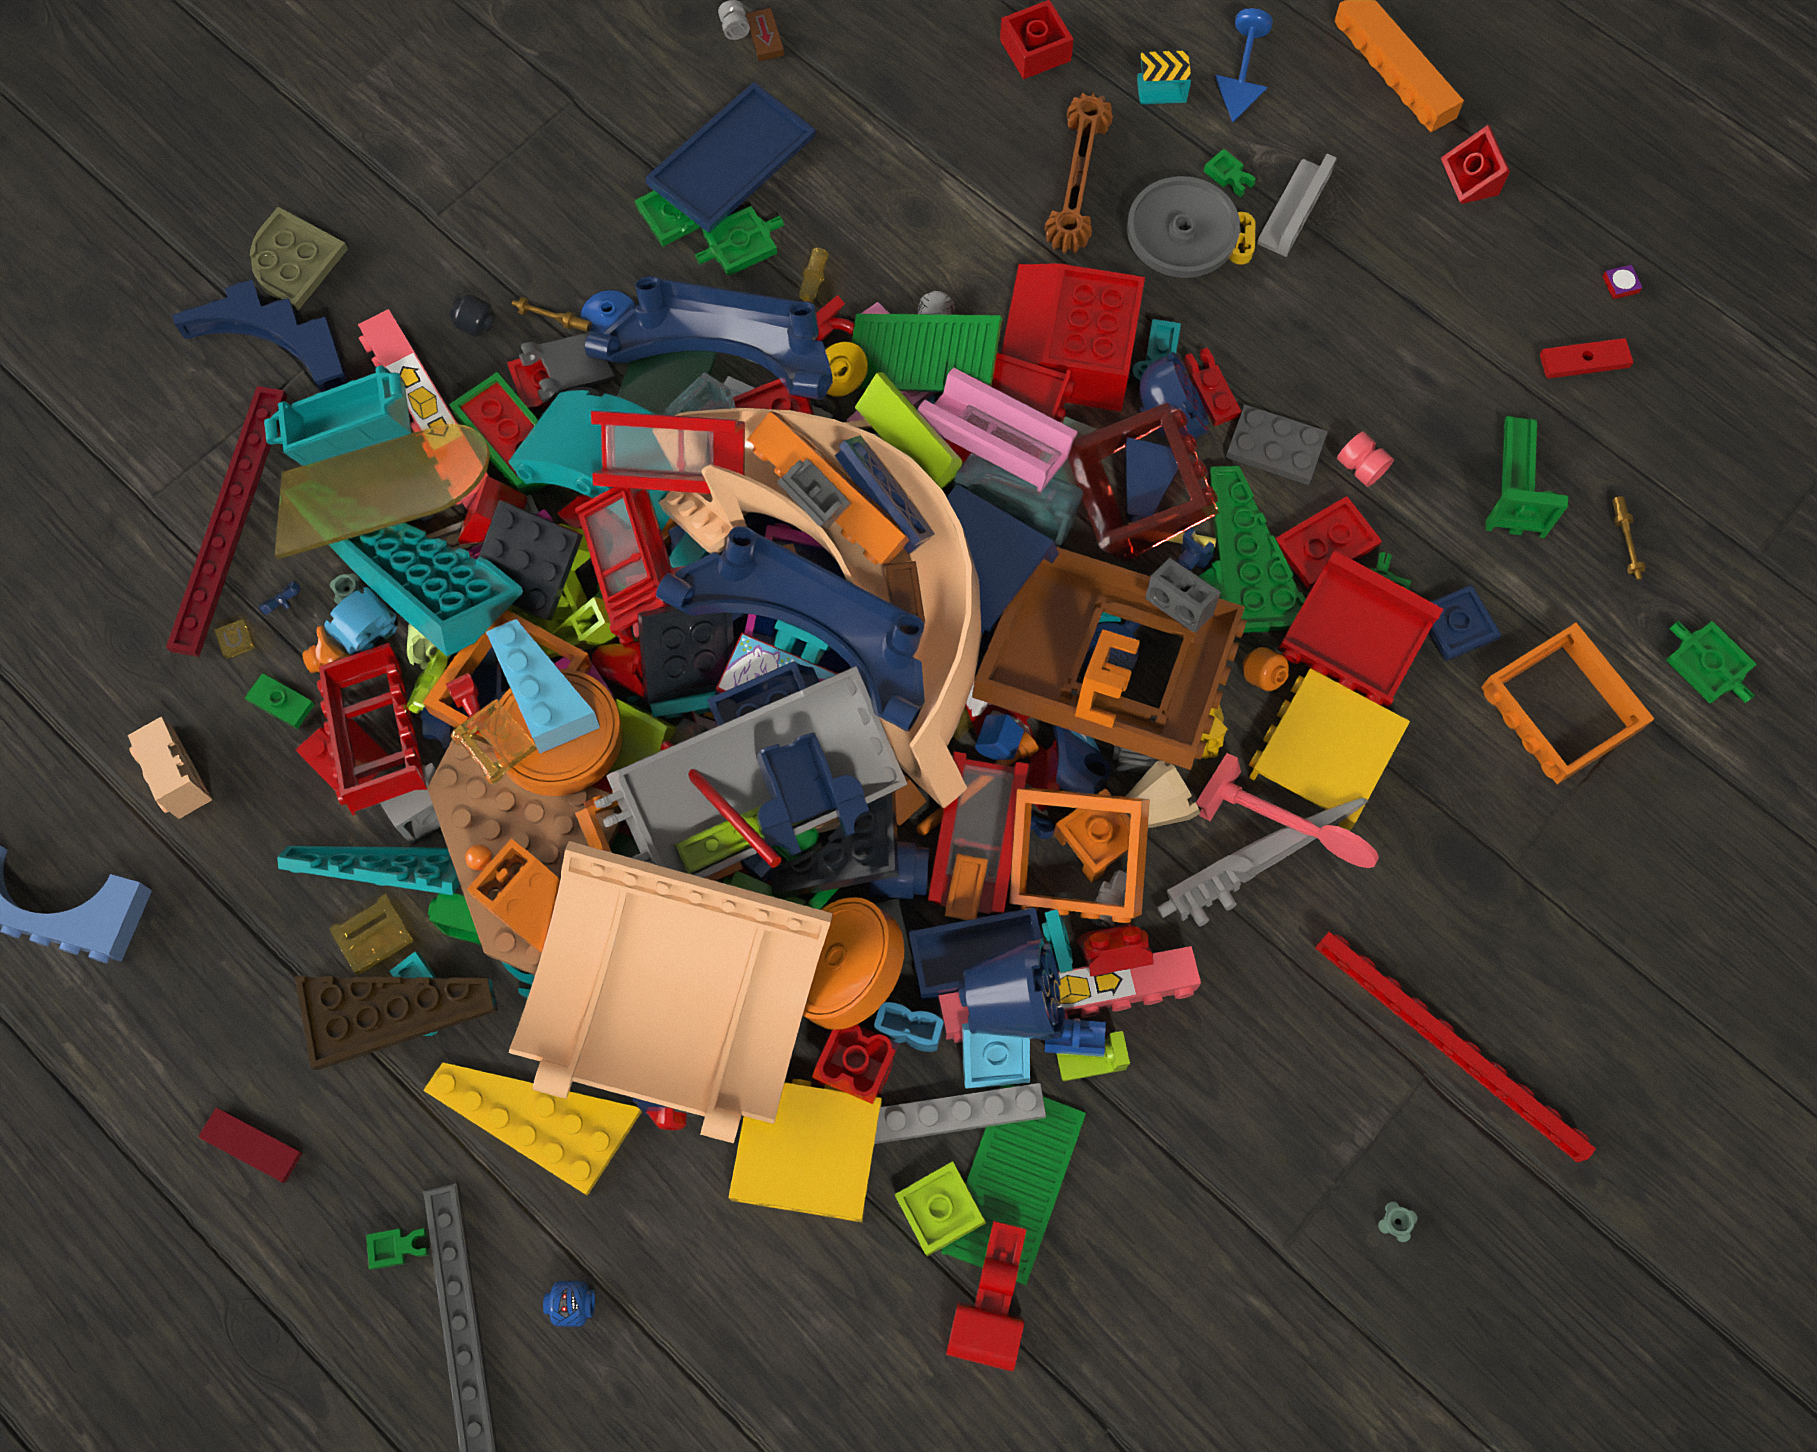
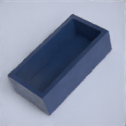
M1029 908L908 932L920 1001L939 999V995L959 992V988L965 986L963 978L964 969L1029 940L1042 938L1036 909Z

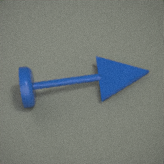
M1244 9L1236 15V29L1242 35L1247 36L1239 80L1215 75L1232 123L1268 88L1245 82L1254 38L1263 37L1272 29L1273 19L1271 15L1260 9Z

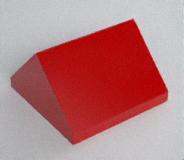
M1489 125L1441 157L1459 202L1462 204L1498 196L1510 173Z
M487 476L469 505L458 538L459 544L485 541L499 500L525 510L527 503L526 495Z

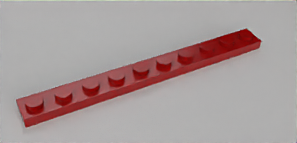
M1328 932L1315 947L1317 951L1578 1163L1590 1158L1596 1148L1589 1143V1138L1582 1131L1576 1128L1571 1129L1561 1120L1562 1116L1555 1109L1539 1103L1534 1098V1093L1528 1087L1516 1084L1507 1077L1508 1073L1502 1066L1495 1062L1490 1063L1480 1055L1481 1051L1475 1044L1459 1038L1453 1033L1454 1028L1443 1019L1437 1020L1427 1012L1428 1008L1422 1001L1415 997L1410 998L1401 990V985L1395 979L1389 976L1384 977L1375 969V964L1369 958L1363 955L1359 956L1349 948L1350 944L1343 937Z

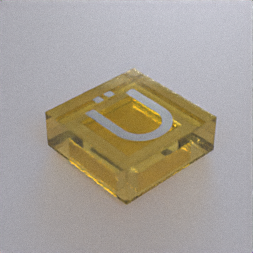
M244 619L215 629L222 654L226 659L255 648L247 622Z

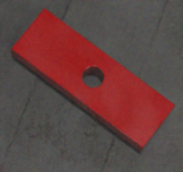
M1626 338L1546 348L1540 352V358L1547 379L1630 368L1634 363Z

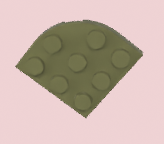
M277 207L258 230L251 244L252 271L260 286L270 296L277 300L289 298L295 310L298 311L348 248L345 242Z

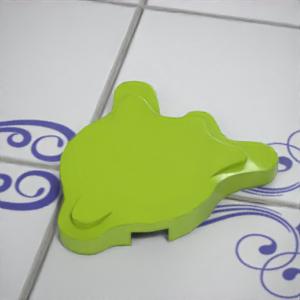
M439 649L436 654H433L414 685V690L407 703L410 711L418 714L420 710H423L425 707L423 701L444 673L451 655L446 656Z

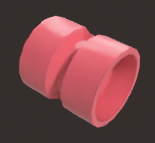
M1363 431L1346 444L1339 453L1337 460L1350 470L1356 469L1355 477L1366 487H1369L1389 469L1394 459L1383 448L1375 450L1376 443Z

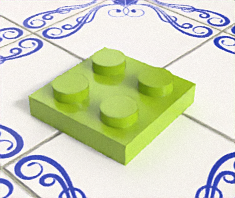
M953 1161L895 1194L927 1257L986 1223Z

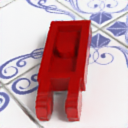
M1208 347L1200 350V358L1205 367L1204 370L1199 371L1198 363L1192 353L1185 355L1184 363L1191 377L1190 380L1195 385L1213 426L1239 418L1242 411L1218 365H1215L1214 357Z

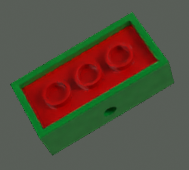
M498 372L449 404L457 422L514 490L526 496L530 494L533 496L549 484H526L518 477L516 471L508 462L537 424L538 419Z

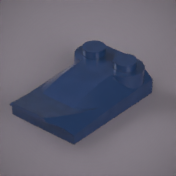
M793 661L707 699V702L717 725L720 726L819 683V679L813 667L804 666Z

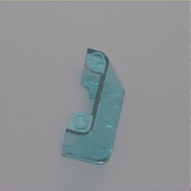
M974 453L969 455L957 471L953 489L958 484L1054 541L1056 547L1059 548L1064 546L1083 496V492L1078 486L1054 476L1042 492L1037 491V486Z

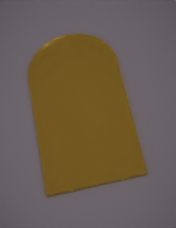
M447 424L282 472L275 557L277 559L288 557L428 516L455 505L474 490L486 473L490 457L487 443L481 434L471 427Z

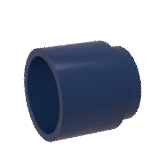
M898 841L899 876L870 882V896L913 899L914 894L926 895L929 848L917 847V842Z

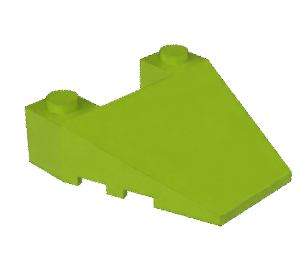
M559 523V525L583 534L552 620L543 619L514 605H510L508 610L577 648L581 647L583 650L609 644L618 636L611 633L609 627L611 624L604 600L593 597L588 601L575 573L577 568L591 558L583 529ZM536 642L548 658L561 656Z

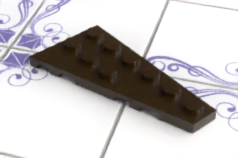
M294 976L310 1067L313 1070H320L498 1011L493 982L488 978H337L333 976Z

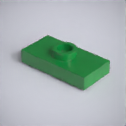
M263 673L245 696V699L251 704L296 729L299 728L315 705L308 698Z

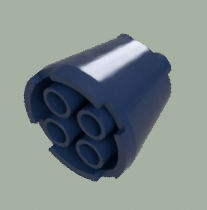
M1043 938L1029 940L963 970L965 986L959 988L961 1005L963 1007L968 1006V1025L971 1034L979 1033L1039 1040L1058 1039L1063 1036L1065 1010L1063 1007L1058 1008L1061 1004L1059 970L1050 944H1044Z

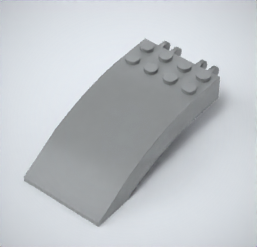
M853 667L606 775L614 793L596 800L594 803L597 808H604L611 805L612 802L618 801L622 812L606 817L603 823L605 827H609L626 819L640 851V854L631 858L686 873L674 845L727 821L691 783L688 776L691 769L698 770L741 815L771 800L756 759L759 751L779 744L780 747L793 743L797 737L815 732L833 779L843 775L856 778L863 788L867 804L907 785V782L879 717L873 711L871 699L857 667ZM834 809L808 818L792 828L795 835H798L838 816ZM750 846L691 873V875L705 878L757 852Z

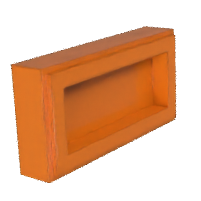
M957 853L945 916L962 920L977 919L988 864L987 859Z

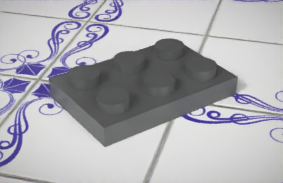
M1244 405L1226 458L1309 485L1328 431Z

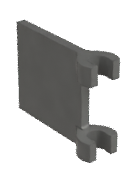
M591 332L543 344L533 342L521 344L523 353L519 354V358L523 366L532 365L541 359L550 377L539 382L542 389L538 390V395L542 402L553 400L560 392H566L572 388L587 387L614 380L615 376L607 361L589 358L585 353L586 338Z

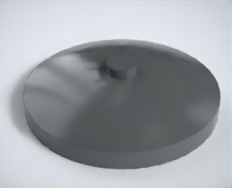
M1186 176L1165 178L1152 183L1142 190L1130 208L1127 222L1128 239L1139 259L1157 272L1180 278L1202 276L1221 267L1233 254L1240 233L1238 211L1228 195L1210 182Z

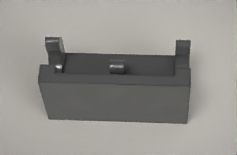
M806 459L804 462L799 460L777 481L819 527L829 528L852 504L810 459Z

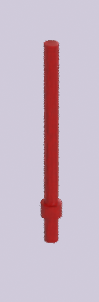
M665 741L662 743L660 750L663 751L674 745L670 741ZM691 769L688 773L691 783L772 868L777 867L781 863V857L698 770Z

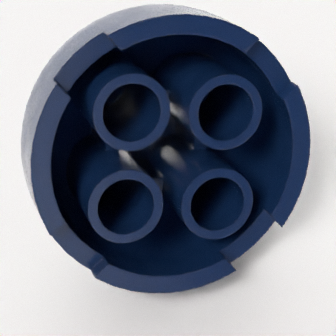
M1174 352L1156 360L1144 371L1140 381V397L1143 404L1140 410L1144 420L1147 423L1151 422L1161 436L1173 442H1188L1210 432L1209 428L1205 426L1209 424V420L1195 385L1192 384L1187 374H1183L1186 371V367Z

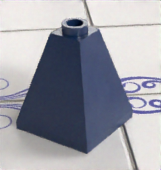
M1127 438L1124 452L1126 518L1129 519L1128 523H1136L1146 526V523H1150L1181 469L1186 453L1185 450Z

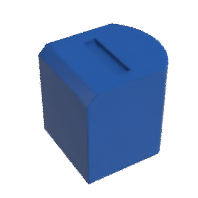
M1007 714L986 715L975 748L980 754L991 760H1012L1018 750L1024 729Z

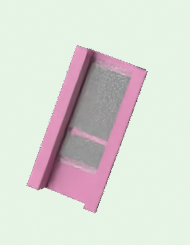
M955 368L948 373L941 397L934 404L924 400L918 408L920 414L940 436L1037 486V491L1042 492L1068 459L1073 440L1078 433L1076 430Z

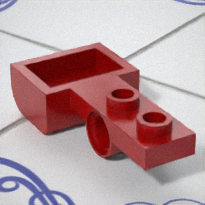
M993 1220L975 1305L958 1301L946 1355L1011 1372L1014 1371L1025 1320L1022 1317L1008 1314L1017 1279L1026 1228Z

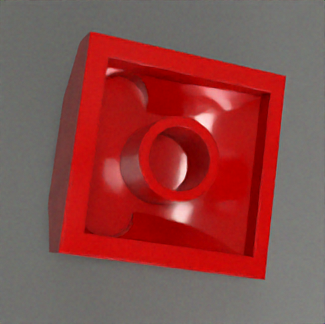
M1131 924L1090 931L1076 939V945L1090 977L1154 964L1153 952L1149 947L1147 932Z

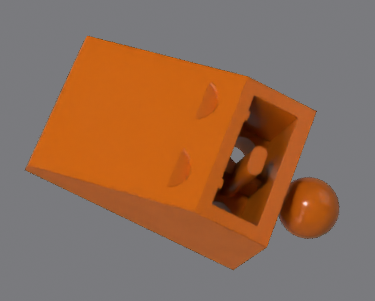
M512 838L493 860L490 849L485 845L476 844L471 846L465 854L466 864L473 870L483 871L466 890L473 899L542 953L561 879ZM514 865H522L517 874L511 872ZM492 890H500L501 892L497 894L494 900L490 899L489 895Z

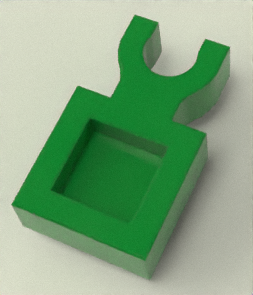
M1225 149L1221 150L1204 167V172L1223 188L1230 184L1234 193L1239 197L1244 195L1245 187L1241 184L1244 183L1251 188L1256 180L1251 174L1242 172L1244 165Z
M403 1229L367 1234L369 1269L375 1270L406 1264L405 1255L407 1254L418 1257L428 1256V1248L416 1249L415 1247L417 1238L428 1236L427 1229L414 1230L406 1237H404Z

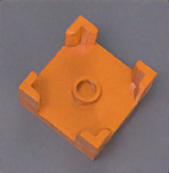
M1102 629L1083 679L1075 717L1109 728L1113 727L1116 714L1092 706L1097 693L1119 699L1122 691H1126L1132 672L1108 663L1111 647L1136 654L1140 643L1139 640Z
M1107 789L1099 793L1101 795H1111ZM1077 808L1056 823L1053 835L1062 846L1066 842L1083 862L1082 871L1092 883L1104 874L1106 867L1124 854H1128L1131 819L1126 813Z

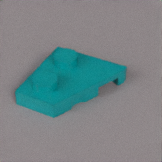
M1058 909L1045 912L1047 922L1042 923L1046 942L1050 944L1051 948L1054 947L1060 974L1073 971L1072 950L1065 922Z

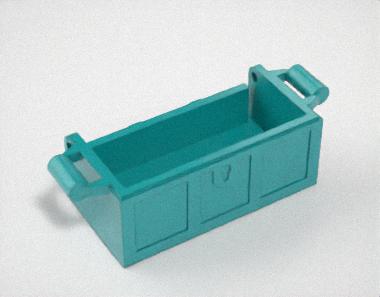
M383 365L376 367V373L350 381L328 391L320 392L309 398L292 403V406L285 401L278 403L279 411L271 418L264 420L266 442L271 445L283 444L284 453L308 470L411 434L404 382L401 381L399 373H392ZM277 420H279L281 437L279 438L277 432Z

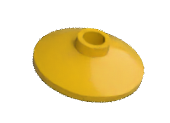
M839 342L831 345L825 350L833 377V383L828 389L827 394L833 397L845 396L856 390L864 381L868 370L867 356L858 345L851 342Z

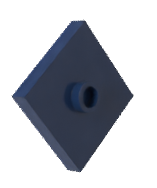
M1472 584L1431 601L1443 608L1439 619L1433 624L1429 633L1445 661L1500 638V631Z

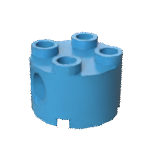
M368 587L363 588V594L357 590L344 598L330 613L334 618L330 623L326 620L324 624L325 630L340 642L350 655L375 648L374 644L381 637L384 639L390 638L398 628L394 624L396 614L381 602L377 595Z

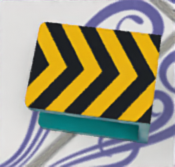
M1188 51L1142 52L1140 56L1142 73L1137 74L1140 104L1186 103L1191 84Z

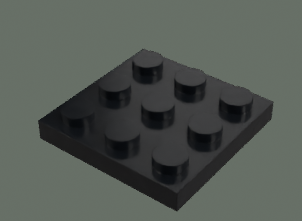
M499 500L479 557L490 561L522 587L523 593L511 605L543 619L552 620L583 534Z
M673 606L638 612L644 700L648 704L716 690L734 650L732 613L692 616Z

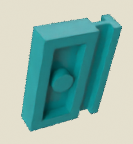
M714 690L651 704L653 717L664 715L665 719L683 716V712L695 710V714L711 712L707 699L718 695L719 692Z

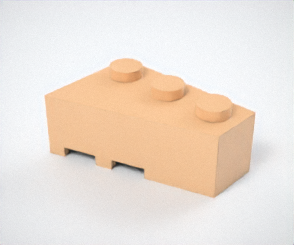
M162 716L128 735L132 744L129 750L134 759L140 764L143 770V777L149 784L155 801H157L164 813L171 812L180 819L212 801L176 731Z

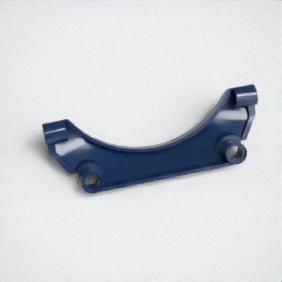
M654 276L643 277L636 282L635 287L639 304L635 309L628 311L603 334L591 332L585 342V353L589 358L615 363H626L653 355L679 351H713L732 354L752 360L770 370L781 380L788 394L817 400L825 398L828 389L833 383L832 371L822 341L815 340L819 334L816 309L813 303L660 279Z
M737 526L729 531L726 549L721 555L714 552L679 569L675 575L667 573L658 586L656 598L688 615L695 616L726 612L754 614L777 619L809 632L834 649L851 668L857 667L871 699L875 715L906 732L911 730L923 708L925 696L922 662L914 658L925 628L923 621L919 617L896 607L757 534L748 527Z

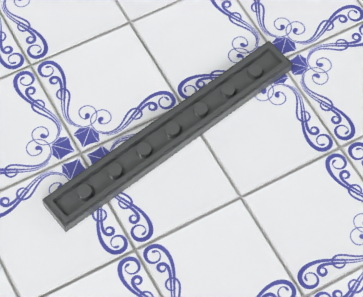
M455 1183L425 1190L423 1193L460 1452H498L459 1184Z

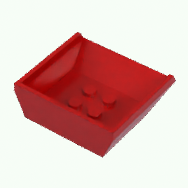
M1019 264L1001 354L1066 374L1067 370L1072 371L1076 388L1072 398H1067L1066 403L1121 412L1145 277L1066 264Z

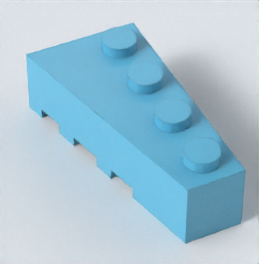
M517 619L486 631L539 753H543L600 728L595 712Z

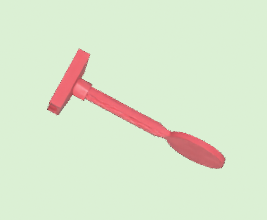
M1226 753L1196 801L1197 806L1202 808L1199 816L1209 821L1212 820L1221 803L1225 800L1232 804L1238 803L1298 832L1318 838L1329 851L1348 863L1359 867L1371 868L1375 867L1379 859L1377 851L1368 842L1349 830L1333 825H1325L1319 828L1311 821L1243 791L1242 787L1234 784L1241 773L1238 758L1229 753Z

